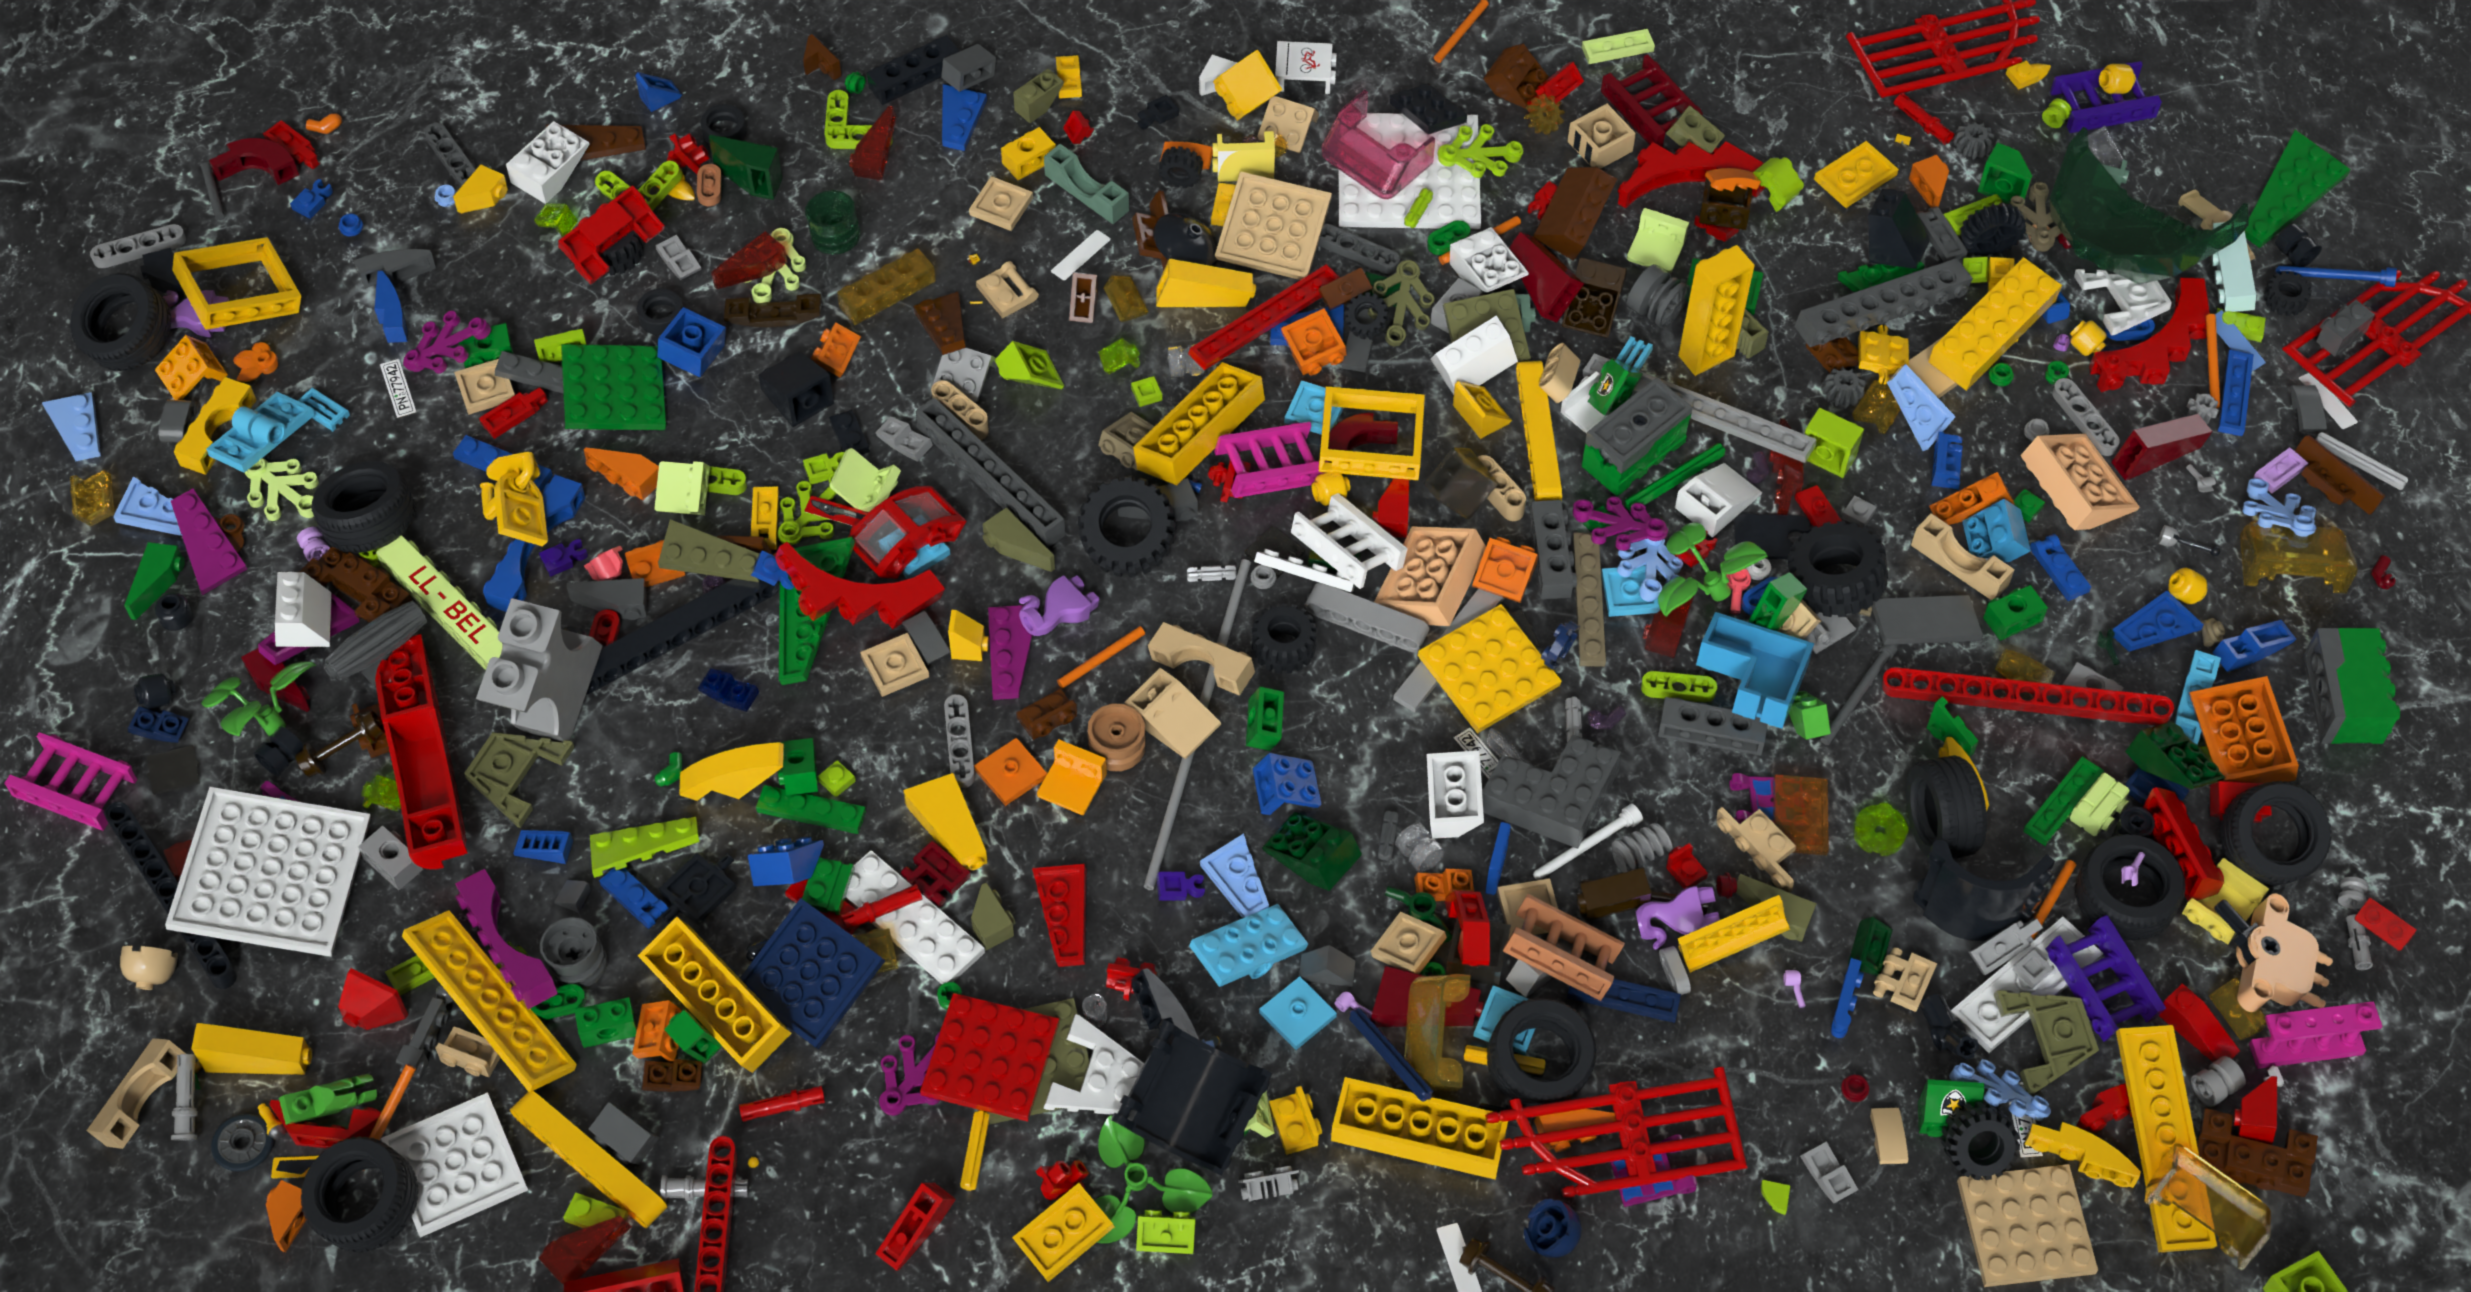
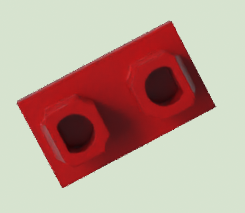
M675 133L669 136L670 140L675 144L674 151L671 150L668 153L667 161L676 162L680 168H684L687 165L697 174L701 167L700 164L710 159L707 149L703 145L698 147L697 141L690 133L682 138H679Z
M1231 460L1228 470L1224 468V463L1219 462L1217 466L1210 467L1208 471V477L1213 480L1214 486H1220V483L1224 482L1220 501L1226 503L1229 496L1234 497L1231 489L1234 483L1233 478L1237 475ZM1242 461L1246 471L1249 472L1251 464Z
M1117 957L1114 964H1108L1106 988L1124 992L1123 999L1129 1001L1131 995L1134 994L1131 979L1145 968H1148L1157 976L1155 965L1144 962L1140 965V969L1130 967L1128 959Z
M1081 1160L1074 1161L1071 1165L1064 1161H1057L1053 1166H1040L1035 1171L1038 1176L1044 1179L1041 1191L1048 1200L1059 1199L1078 1183L1085 1189L1082 1180L1089 1174Z

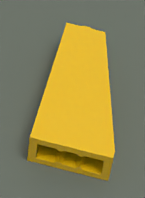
M1169 259L1156 287V307H1246L1249 299L1255 295L1256 284H1253L1252 273Z
M954 773L903 790L907 808L945 852L967 870H977L988 863L986 849Z
M203 1023L196 1024L191 1049L206 1073L305 1075L307 1065L311 1064L312 1049L308 1047L304 1037Z

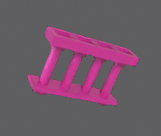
M1293 423L1286 426L1219 436L1214 453L1215 455H1229L1237 473L1231 489L1234 498L1310 486L1314 483L1317 475L1326 473L1319 472V461L1314 460L1306 442L1312 426L1311 423ZM1296 443L1305 464L1292 465L1284 444ZM1273 446L1282 467L1269 468L1261 448ZM1251 450L1260 471L1247 472L1238 452Z
M39 732L36 737L41 743L43 751L25 777L18 778L9 775L5 781L9 792L13 797L104 831L108 821L103 813V807L122 779L133 784L137 781L132 771V766L123 760H118L117 762L64 742L54 734L48 736ZM53 754L66 758L48 785L42 787L34 783ZM76 762L89 766L71 794L65 796L57 792ZM99 771L112 775L93 803L86 804L80 801Z
M2374 1001L2270 1014L2265 1016V1020L2271 1036L2251 1039L2249 1046L2257 1069L2271 1067L2272 1065L2282 1066L2360 1056L2366 1052L2360 1032L2381 1029L2383 1026Z

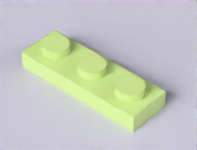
M1648 29L1582 42V50L1588 64L1654 52L1655 47Z

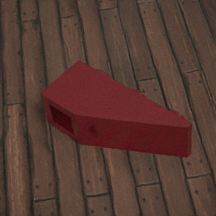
M257 648L242 656L241 659L258 689L271 695L270 688L272 685L270 681L279 671L285 668L283 664L286 663V660L274 665L259 653ZM297 678L286 687L276 691L277 698L305 712L310 710L306 702L310 697L303 685L299 687L296 685Z

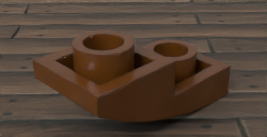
M674 1059L673 1063L645 1060L641 1090L659 1092L697 1090L700 1088L702 1062Z

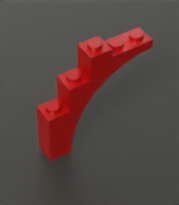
M1690 141L1684 148H1679L1675 154L1652 142L1647 149L1643 148L1637 157L1639 161L1638 167L1634 170L1631 178L1620 185L1618 189V204L1627 208L1642 195L1669 184L1705 182V174L1710 170L1733 168L1754 172L1764 163L1727 141L1720 148L1716 147L1711 154ZM1759 185L1757 190L1752 188V196L1757 197L1765 187Z
M2180 278L2175 290V309L2171 320L2160 332L2150 339L2135 346L2117 350L2129 367L2127 376H2139L2140 384H2165L2170 371L2169 361H2185L2191 348L2190 339H2206V315L2210 314L2205 278ZM2112 351L2094 352L2089 366L2090 374L2101 375L2102 370L2097 364L2096 358Z
M788 542L779 546L775 556L779 568L786 571L791 577L794 587L802 591L798 600L800 610L806 616L809 615L813 621L838 606L842 617L849 620L852 625L857 624L878 610L881 620L885 624H889L892 629H895L902 622L912 618L940 600L945 591L944 586L930 569L913 578L895 583L867 584L838 578L815 567L800 556Z

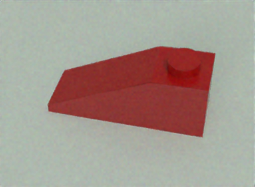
M1393 478L1378 501V511H1373L1372 520L1393 537H1407L1409 479Z
M2183 983L2165 999L2163 1004L2166 1009L2159 1017L2167 1024L2173 1025L2174 1030L2210 1061L2214 1062L2222 1056L2233 1059L2240 1052L2205 1002Z
M921 1183L875 1254L896 1271H899L941 1223L956 1199L936 1183Z

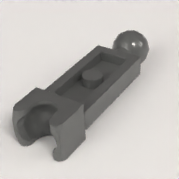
M441 984L436 988V998H432L409 1046L404 1044L396 1059V1063L402 1065L400 1068L401 1073L405 1065L409 1064L416 1068L412 1077H422L429 1063L426 1056L429 1051L431 1052L434 1049L437 1041L436 1036L440 1028H443L448 1021L449 1013L446 1005L454 1000Z

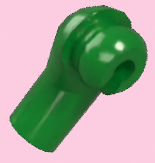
M671 753L669 755V766L655 775V782L658 786H669L680 779V772L682 771L681 753Z

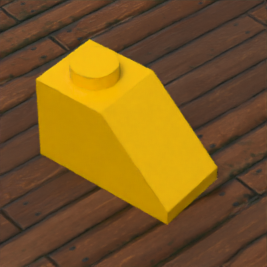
M480 164L453 196L457 212L465 213L495 206L500 199L505 197L508 191L505 177L503 174Z
M951 610L948 630L951 658L982 661L983 652H988L989 636H985L984 626L957 610Z

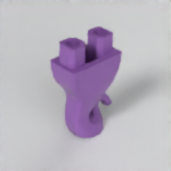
M167 290V296H163L170 308L177 303L179 296L176 292ZM214 290L201 291L208 305L229 301L228 297L216 296ZM188 298L170 311V329L187 328L197 335L211 338L213 332H225L226 326L205 330Z
M1063 575L1056 579L1048 588L1044 603V615L1042 617L1037 611L1040 606V600L1033 595L1019 599V603L1025 604L1019 613V617L1029 634L1041 636L1052 631L1059 623H1080L1088 620L1090 612L1098 607L1099 597L1094 592L1083 595L1081 592L1084 590V584L1078 576L1067 579Z
M1697 886L1685 888L1669 902L1644 903L1635 910L1641 938L1645 940L1657 939L1653 944L1654 950H1657L1666 942L1667 934L1665 930L1660 927L1651 926L1650 920L1654 917L1683 935L1719 921L1718 912L1703 915L1701 906L1702 904L1716 902L1713 887L1697 888Z

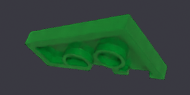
M1919 262L1916 269L1883 264L1871 267L1863 265L1859 266L1857 271L1847 273V271L1839 272L1838 280L1855 293L1923 270L1924 264Z

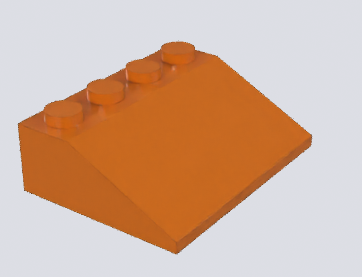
M2268 676L2189 692L2211 762L2215 763L2219 771L2226 777L2222 781L2267 783L2296 780L2299 765Z

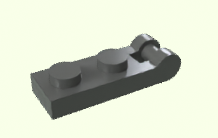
M1939 207L1929 208L1927 212H1917L1929 237V241L1943 262L1955 258L1958 260L1966 258L1968 251Z

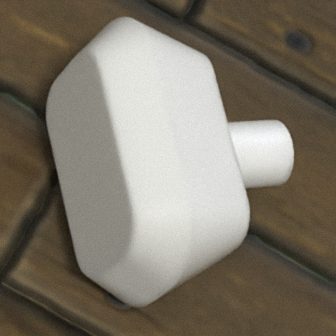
M2272 1065L2267 1070L2269 1076L2263 1078V1080L2266 1081L2271 1076H2277V1087H2282L2284 1080L2277 1066Z

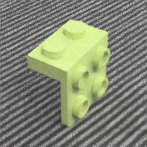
M1644 208L1640 218L1639 230L1627 254V260L1645 267L1656 264L1671 273L1685 244L1689 222Z
M850 448L845 451L830 482V488L854 508L870 512L889 497L891 491L898 483L897 478L901 470L895 465L878 470L858 452Z

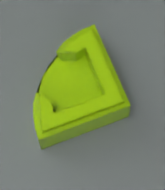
M1762 1180L1761 1193L1772 1206L1774 1211L1786 1215L1790 1185Z

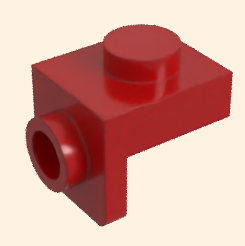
M2115 350L2097 356L2096 362L2102 370L2097 382L2100 392L2116 390L2123 386L2129 367L2119 351Z

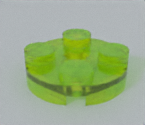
M1882 802L1878 805L1868 806L1859 812L1854 823L1853 834L1855 841L1864 851L1868 853L1873 851L1881 853L1880 856H1888L1902 848L1908 834V826L1904 817L1897 810L1893 809L1890 804ZM1876 826L1884 827L1886 834L1882 832L1876 833Z

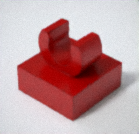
M1072 111L1063 127L1073 144H1081L1084 137H1091L1094 132V128H1090L1088 124L1089 120L1085 119L1080 111Z

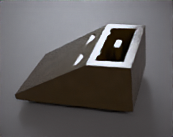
M1580 257L1575 275L1584 285L1567 307L1561 327L1609 338L1626 281L1627 269Z

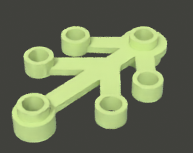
M785 228L775 229L770 236V241L756 248H749L745 252L746 262L752 265L739 269L738 274L741 282H751L754 274L766 269L762 282L752 288L753 300L756 303H769L772 299L771 285L776 270L785 279V286L788 290L793 291L800 286L799 277L791 272L781 256L784 251L791 259L792 269L795 272L805 270V258L799 256L793 248V235ZM772 251L770 256L760 260V255Z
M262 458L245 472V475L251 479L250 493L247 495V500L253 508H258L264 504V498L260 492L263 480L268 484L267 506L264 509L268 520L276 521L281 517V511L278 506L279 493L296 505L301 516L312 518L314 517L311 509L313 496H301L289 486L304 485L307 489H313L318 486V478L314 472L298 475L302 468L296 459L268 463ZM287 471L289 476H275L272 473Z

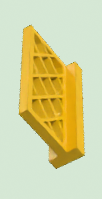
M1780 895L1678 938V948L1689 972L1691 973L1790 930L1785 918Z

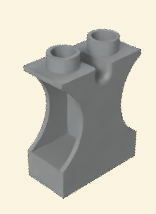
M511 598L498 634V640L502 643L501 655L499 658L492 657L489 660L476 699L510 708L511 724L521 731L562 742L563 740L570 741L602 645L593 637L562 630V612L560 610Z

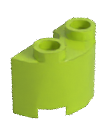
M1786 157L1782 159L1770 158L1753 172L1761 181L1760 185L1769 190L1770 197L1768 199L1776 212L1797 197L1804 188L1803 181L1792 167V162Z

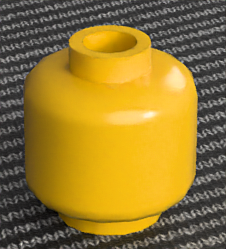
M2109 64L2099 75L2100 86L2108 94L2128 93L2136 80L2133 69L2127 64Z
M2083 320L2070 333L2072 336L2070 343L2084 356H2089L2092 352H2100L2106 346L2103 342L2107 336L2106 332L2092 320L2087 322Z
M1340 472L1320 474L1316 476L1314 483L1311 485L1312 494L1317 502L1320 501L1322 505L1328 506L1331 496L1337 493L1346 499L1347 491H1350V482Z
M2181 568L2172 574L2169 579V593L2186 604H2195L2205 597L2207 593V580L2203 575L2190 568Z

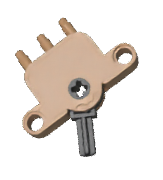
M2276 893L2271 894L2253 911L2251 926L2246 923L2226 900H2221L2215 905V911L2238 935L2234 940L2237 944L2236 956L2243 969L2237 999L2243 1009L2255 1012L2270 999L2285 1006H2292L2299 1000H2302L2312 1006L2325 1007L2326 1002L2309 991H2311L2313 983L2323 987L2329 985V980L2315 972L2317 962L2330 966L2333 963V959L2319 951L2318 942L2310 932L2287 921L2289 904L2283 896Z

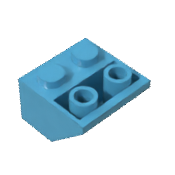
M2005 499L1962 521L1969 553L1974 556L1989 558L1994 555L2003 562H2011L2031 551L2021 509Z

